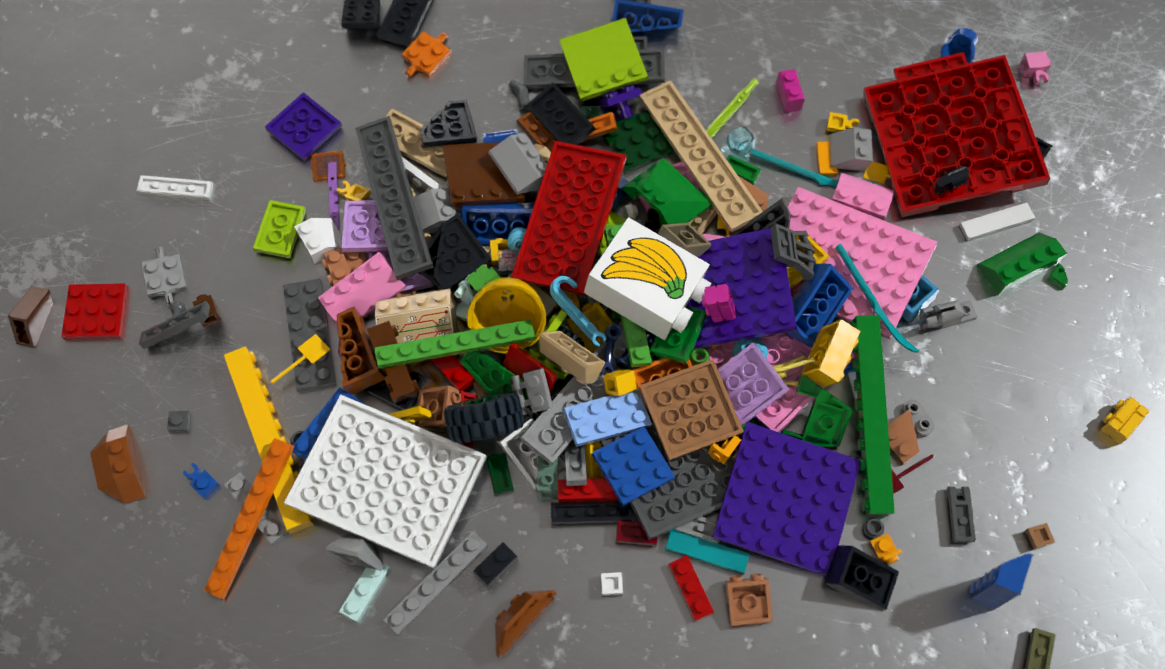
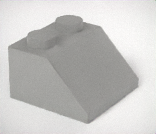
M853 127L830 134V166L865 172L873 161L871 129Z
M448 188L430 189L414 197L424 233L437 232L443 222L456 215L454 207H451Z

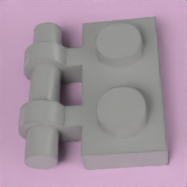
M544 368L524 373L525 382L520 381L519 375L511 377L513 385H511L512 390L520 398L523 415L529 414L527 409L529 405H531L532 413L553 408ZM523 388L527 389L528 400H525Z

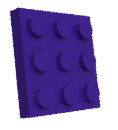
M303 92L265 126V129L304 161L342 127V124Z

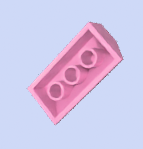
M378 252L319 296L318 299L336 322L338 313L353 306L365 319L375 311L376 301L393 298L406 288V285L402 279H396L393 266L385 256Z

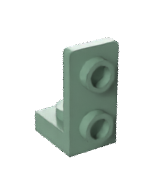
M538 455V499H558V458L550 465Z

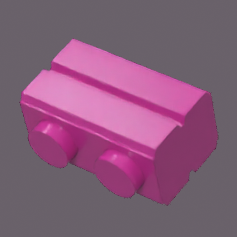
M791 69L778 72L776 86L784 111L787 113L801 110L805 97L796 70Z
M722 284L717 285V287H705V295H702V304L705 307L706 315L711 316L714 323L721 322L724 319L726 321L734 320L736 318L735 304L728 285Z

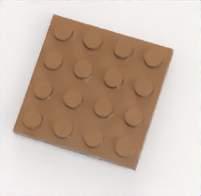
M714 359L639 386L668 461L744 432Z

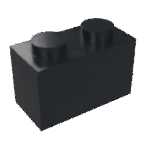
M502 542L473 570V573L490 590L518 562V557Z

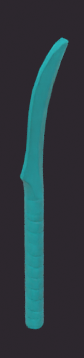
M752 149L750 156L813 179L819 185L837 187L839 180L817 174L755 149Z
M839 244L836 246L835 249L870 302L874 313L880 315V319L898 343L907 350L918 353L919 350L906 340L888 319L843 245Z

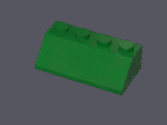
M1038 232L978 263L977 266L998 295L1057 265L1067 255V252L1056 238Z

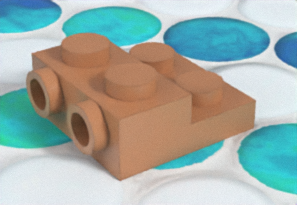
M342 247L325 252V258L322 259L325 270L329 269L330 274L327 275L330 286L337 284L366 262L363 252H343Z
M449 385L419 390L417 406L430 410L431 418L417 421L415 426L447 428L443 412L447 406L461 401L459 390Z
M756 573L751 574L748 579H742V576H731L729 581H725L731 626L773 621L770 586L767 577Z

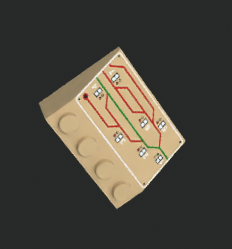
M450 289L376 301V325L390 321L391 326L395 325L399 336L396 337L398 343L456 333V301Z

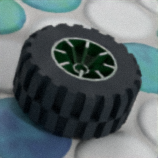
M515 392L493 394L447 406L443 412L449 439L454 443L472 442L501 436L519 430L524 425L520 398Z

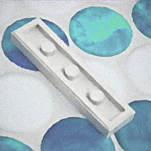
M140 175L136 192L141 195L210 200L214 184L212 181Z
M1027 202L961 222L959 227L966 241L1031 222L1035 219V216Z

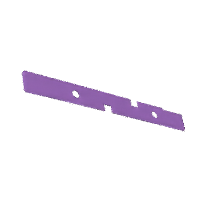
M336 162L327 163L328 188H332V191H329L330 218H332L340 232L338 205H335V201H338Z

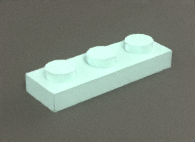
M382 562L381 571L365 568L339 612L358 623L391 568Z

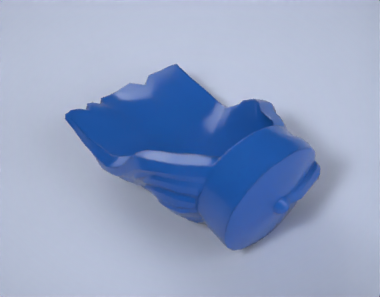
M968 28L955 30L948 37V41L943 44L939 58L964 52L967 63H972L976 52L977 34Z

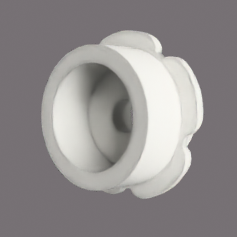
M628 203V205L623 207L625 218L629 217L635 220L636 216H638L637 206H632V203Z

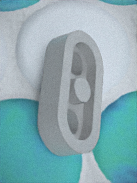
M906 401L902 406L901 412L903 414L908 409L910 410L915 433L921 437L930 435L934 430V422L918 401ZM910 407H915L916 411H912ZM922 423H926L927 428L923 427Z

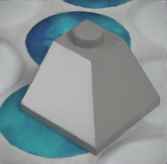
M346 534L329 544L326 548L327 551L350 564L379 571L382 570V564L375 544L357 535Z

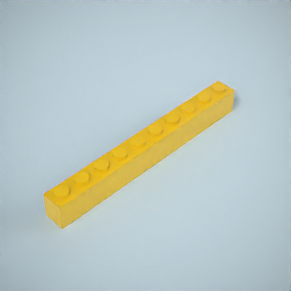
M245 346L224 354V358L263 463L274 438L286 443L287 440L285 436L281 437L279 430H282L278 418L275 419L273 413L276 411L272 401L268 402L266 397L269 396L266 385L261 383L263 375L260 368L256 369L254 363L257 362L253 351L249 352ZM290 455L273 492L286 530L291 535L314 526L312 519L315 518L284 503L299 475L298 471H293L292 465L295 462L292 455Z

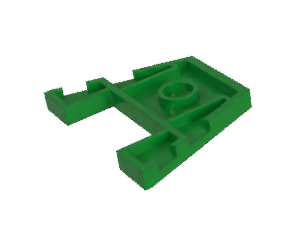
M801 374L796 392L815 399L802 434L784 429L781 433L820 447H840L853 412L852 408L810 378Z

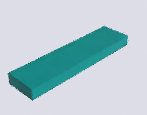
M671 530L665 549L683 556L688 555L690 558L743 575L745 574L750 556L749 553L676 530Z

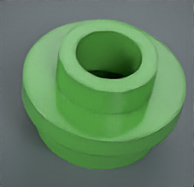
M703 348L694 349L690 355V361L694 366L709 360V353ZM697 356H702L703 359H702V360H697L696 357H697Z

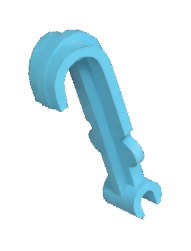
M560 276L554 279L550 286L552 298L592 341V345L595 348H599L600 344L596 339L600 338L605 343V334L599 332L560 289V284L564 282L575 289L577 288L576 282L567 276Z

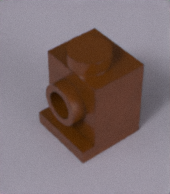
M206 294L199 295L196 301H193L194 306L204 301L210 305L208 318L201 323L203 327L221 320L214 299L211 295L207 296Z

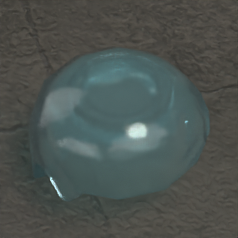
M737 127L728 134L726 143L733 153L742 156L753 149L755 137L747 127Z

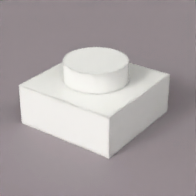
M622 572L601 573L602 596L623 595Z

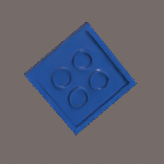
M645 427L592 453V457L622 507L675 479V475Z

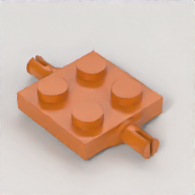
M423 31L402 53V58L411 65L405 71L408 77H411L415 71L423 72L430 77L448 58L451 50L442 44L448 38L447 34L442 32L437 38H434Z

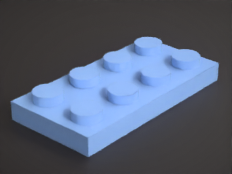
M638 388L621 396L610 395L565 407L563 410L576 447L633 432L642 427L647 428L652 424Z

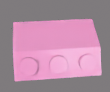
M841 173L832 200L884 220L890 207L894 190Z

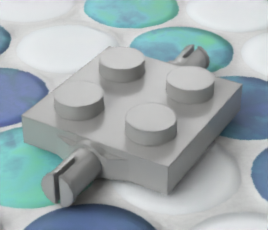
M157 247L155 248L157 258L141 262L147 295L149 298L164 296L166 306H170V304L174 303L173 294L187 290L180 254L164 256L163 247H159V249Z

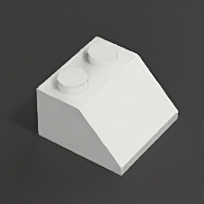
M310 218L294 226L315 265L322 262V259L325 258V252L342 247V235L332 218Z

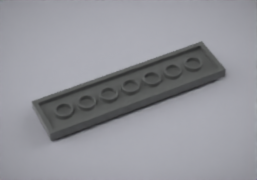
M664 49L638 50L646 69L648 80L637 84L665 83ZM563 53L524 55V85L527 89L547 88L552 82L557 87H575Z

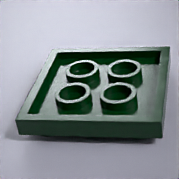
M647 110L616 122L617 131L603 135L612 152L626 155L627 159L623 169L624 174H628L673 154V149Z

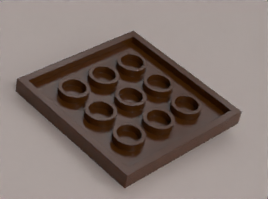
M501 142L443 145L451 207L525 202V193H515L488 154L489 150Z

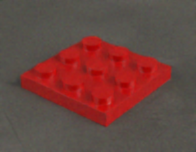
M69 284L61 337L64 340L122 338L128 291L127 284Z

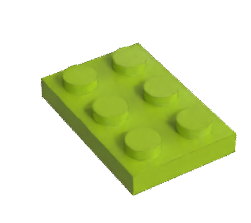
M269 200L253 246L254 252L290 258L298 236L294 226L303 222L306 208L304 206Z

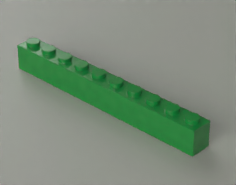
M880 315L855 316L850 325L860 331L858 344L852 350L855 358L852 361V370L856 372L853 386L854 391H857L855 410L859 414V419L856 420V428L858 431L860 430L858 450H861L862 457L859 459V468L863 471V478L860 481L861 490H864L862 509L865 511L866 516L891 515L895 513Z

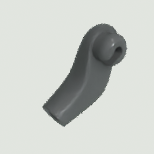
M512 79L508 87L517 94L518 107L526 109L530 102L528 89L525 85Z

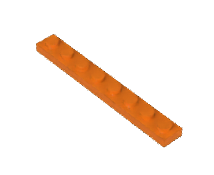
M276 438L273 439L206 584L205 592L225 599L294 449L293 445Z

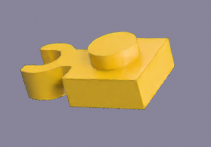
M830 112L826 131L836 133L853 128L852 125L858 126L860 120H847L848 115Z
M343 181L342 183L345 188H337L339 195L345 196L347 201L367 200L371 195L370 189L357 183L350 186L349 182Z

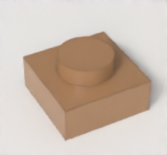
M1047 523L1025 530L1033 549L1055 543Z

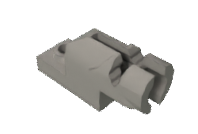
M956 300L945 304H938L933 307L923 308L919 312L920 320L926 319V323H923L925 328L939 326L940 329L976 320L978 317L971 300L962 303Z

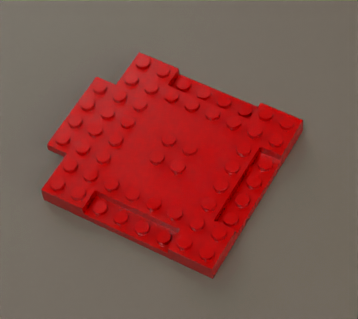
M964 52L894 68L893 73L896 80L864 87L863 96L882 148L901 218L938 210L939 206L1009 190L1010 193L1048 185L1050 175L1006 55L967 63ZM961 166L968 168L969 177L967 183L954 189L952 194L950 191L940 195L934 192L936 181L943 176L945 170L948 173Z

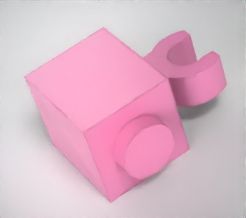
M1046 51L1025 53L1020 62L1024 78L1034 77L1033 81L1036 85L1039 83L1040 78L1043 79L1044 84L1048 82L1049 75L1046 72L1051 66V61L1047 57Z

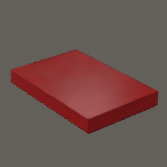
M510 344L502 366L514 375H519L523 381L524 373L544 368L551 394L558 375L517 344Z

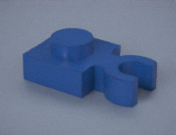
M192 463L191 466L194 468V472L188 474L184 471L183 474L189 480H193L190 485L206 499L220 484L207 471L204 470L200 474V468Z

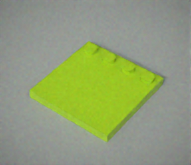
M626 18L559 39L581 102L648 80L646 69Z

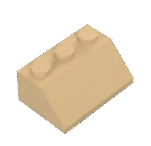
M561 331L541 332L539 336L540 352L546 356L545 358L548 361L560 365L562 371L574 375L575 379L581 384L595 383L606 362Z

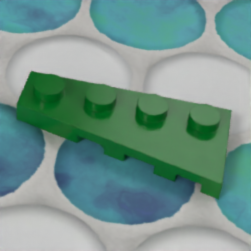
M482 351L467 352L460 360L488 395L515 392L512 390L511 385H513L511 377L516 375ZM523 388L525 400H528L527 389Z

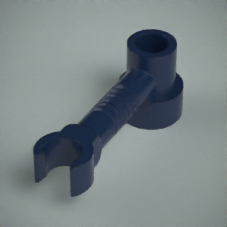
M611 324L605 330L607 343L604 362L606 363L600 372L601 376L604 374V369L609 370L610 373L614 372L612 367L614 343L622 335V329L617 324Z

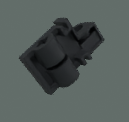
M344 0L341 20L342 29L379 27L380 0Z

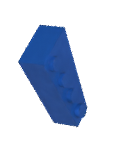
M613 0L610 23L626 18L631 32L678 28L682 25L684 9L628 0Z

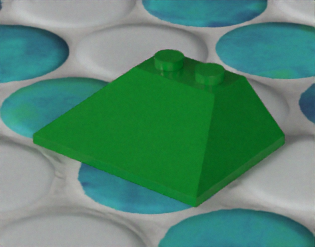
M664 158L622 187L634 200L641 197L660 214L661 225L689 223L712 206L710 199Z

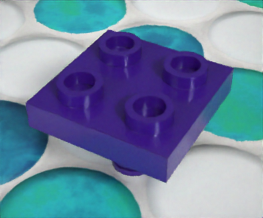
M628 86L619 89V93L616 91L604 94L603 99H600L599 103L601 107L617 104L621 120L632 116L627 103L628 99L642 95L640 87Z

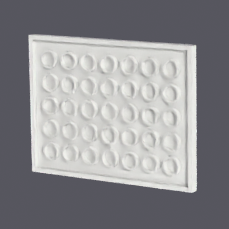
M340 395L284 503L287 506L435 569L487 456Z

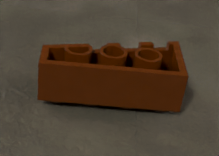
M390 321L367 329L373 348L398 343L396 337L399 336L395 325L391 326ZM410 363L381 368L389 391H391V398L395 404L418 396L416 392L419 390L416 379L412 380L409 374L413 372Z

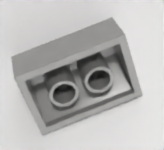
M525 133L510 135L489 150L488 154L516 194L539 190L547 164Z

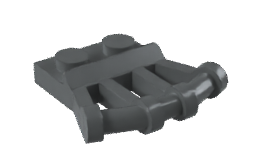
M775 223L770 227L774 259L785 263L786 267L797 269L802 273L803 279L812 280L816 259L813 257L814 247L810 245L807 231H793Z

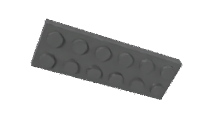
M321 279L283 285L293 363L303 356L298 347L315 334L331 349L326 309L318 299L323 294ZM332 350L314 364L306 358L294 367L296 390L298 392L336 385Z

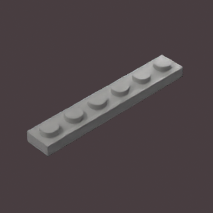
M472 531L383 619L384 622L399 636L488 545Z

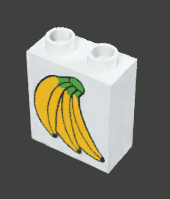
M628 217L589 274L584 293L665 340L672 328L680 333L685 329L693 315L692 311L685 308L689 301L693 299L701 303L702 295H705V287H709L712 284L704 279L710 264Z

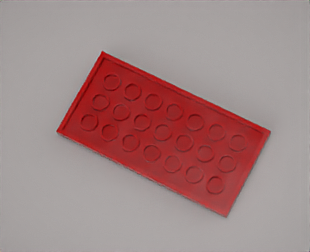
M559 141L554 142L511 276L512 278L550 288L554 279L560 276H567L576 282L577 288L574 289L564 282L560 284V289L585 296L586 283L595 265L627 159L626 155Z

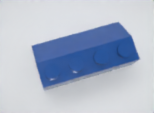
M535 203L463 206L462 219L481 244H490V240L497 238L508 239L509 233L517 227L527 229Z
M816 264L813 268V279L805 280L792 299L797 330L785 333L810 348L813 347L820 329L831 324L853 290V287L832 264Z
M1027 553L1004 562L996 568H992L989 573L986 572L976 582L973 581L969 590L972 593L970 600L995 610L1019 596L1022 592L1033 554Z

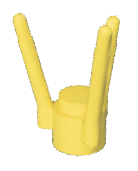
M803 355L780 365H775L773 368L784 381V378H787L786 370L812 363L815 359L811 358L801 361L806 358ZM784 381L786 385L798 386L799 381Z

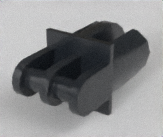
M961 166L948 173L945 170L943 176L937 179L934 192L940 195L950 191L952 194L954 189L967 183L969 177L968 168Z

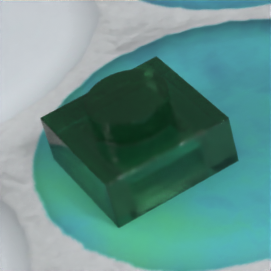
M582 106V113L588 120L601 116L600 106Z

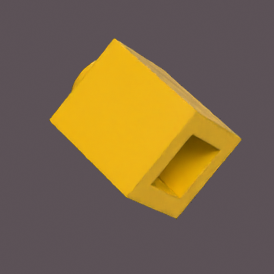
M619 369L603 375L607 395L621 396L637 390L634 370Z

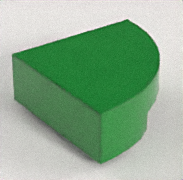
M1058 263L1047 279L1064 289L1068 279L1065 268Z

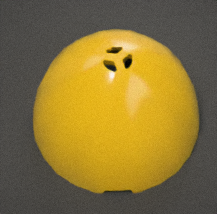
M510 277L498 278L485 284L473 297L467 314L468 328L470 330L531 319L535 340L516 343L521 348L533 346L539 340L541 332H544L546 324V311L536 291L526 282ZM510 345L489 348V350L505 354L508 352Z

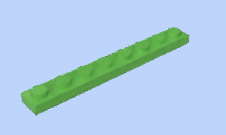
M623 224L606 225L604 235L607 248ZM621 315L631 367L650 366L652 360L645 329Z
M530 319L375 347L374 349L378 369L532 341L535 340V333Z

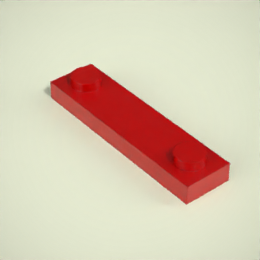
M453 355L429 359L459 391H464L475 382V378Z

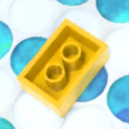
M842 319L822 327L808 356V359L814 358L815 361L804 365L801 374L807 376L822 388L840 382L844 376L845 366L851 360V352L858 344L860 331Z

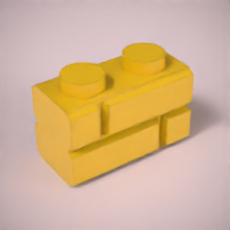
M1128 397L1125 401L1121 399L1114 406V409H1116L1114 414L1110 412L1103 420L1105 425L1101 428L1102 431L1111 436L1118 444L1126 441L1149 413L1147 408L1140 405L1132 397Z

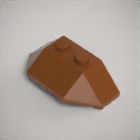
M129 425L109 430L90 452L98 490L125 504L146 498Z
M554 590L527 591L521 595L517 594L511 600L509 609L507 611L502 610L496 617L497 622L495 623L496 655L500 660L557 597V593Z

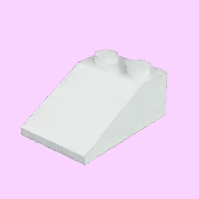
M526 416L522 428L501 435L496 441L535 490L537 489L538 454L520 440L523 434L535 422L533 418ZM560 456L558 457V472L566 466Z

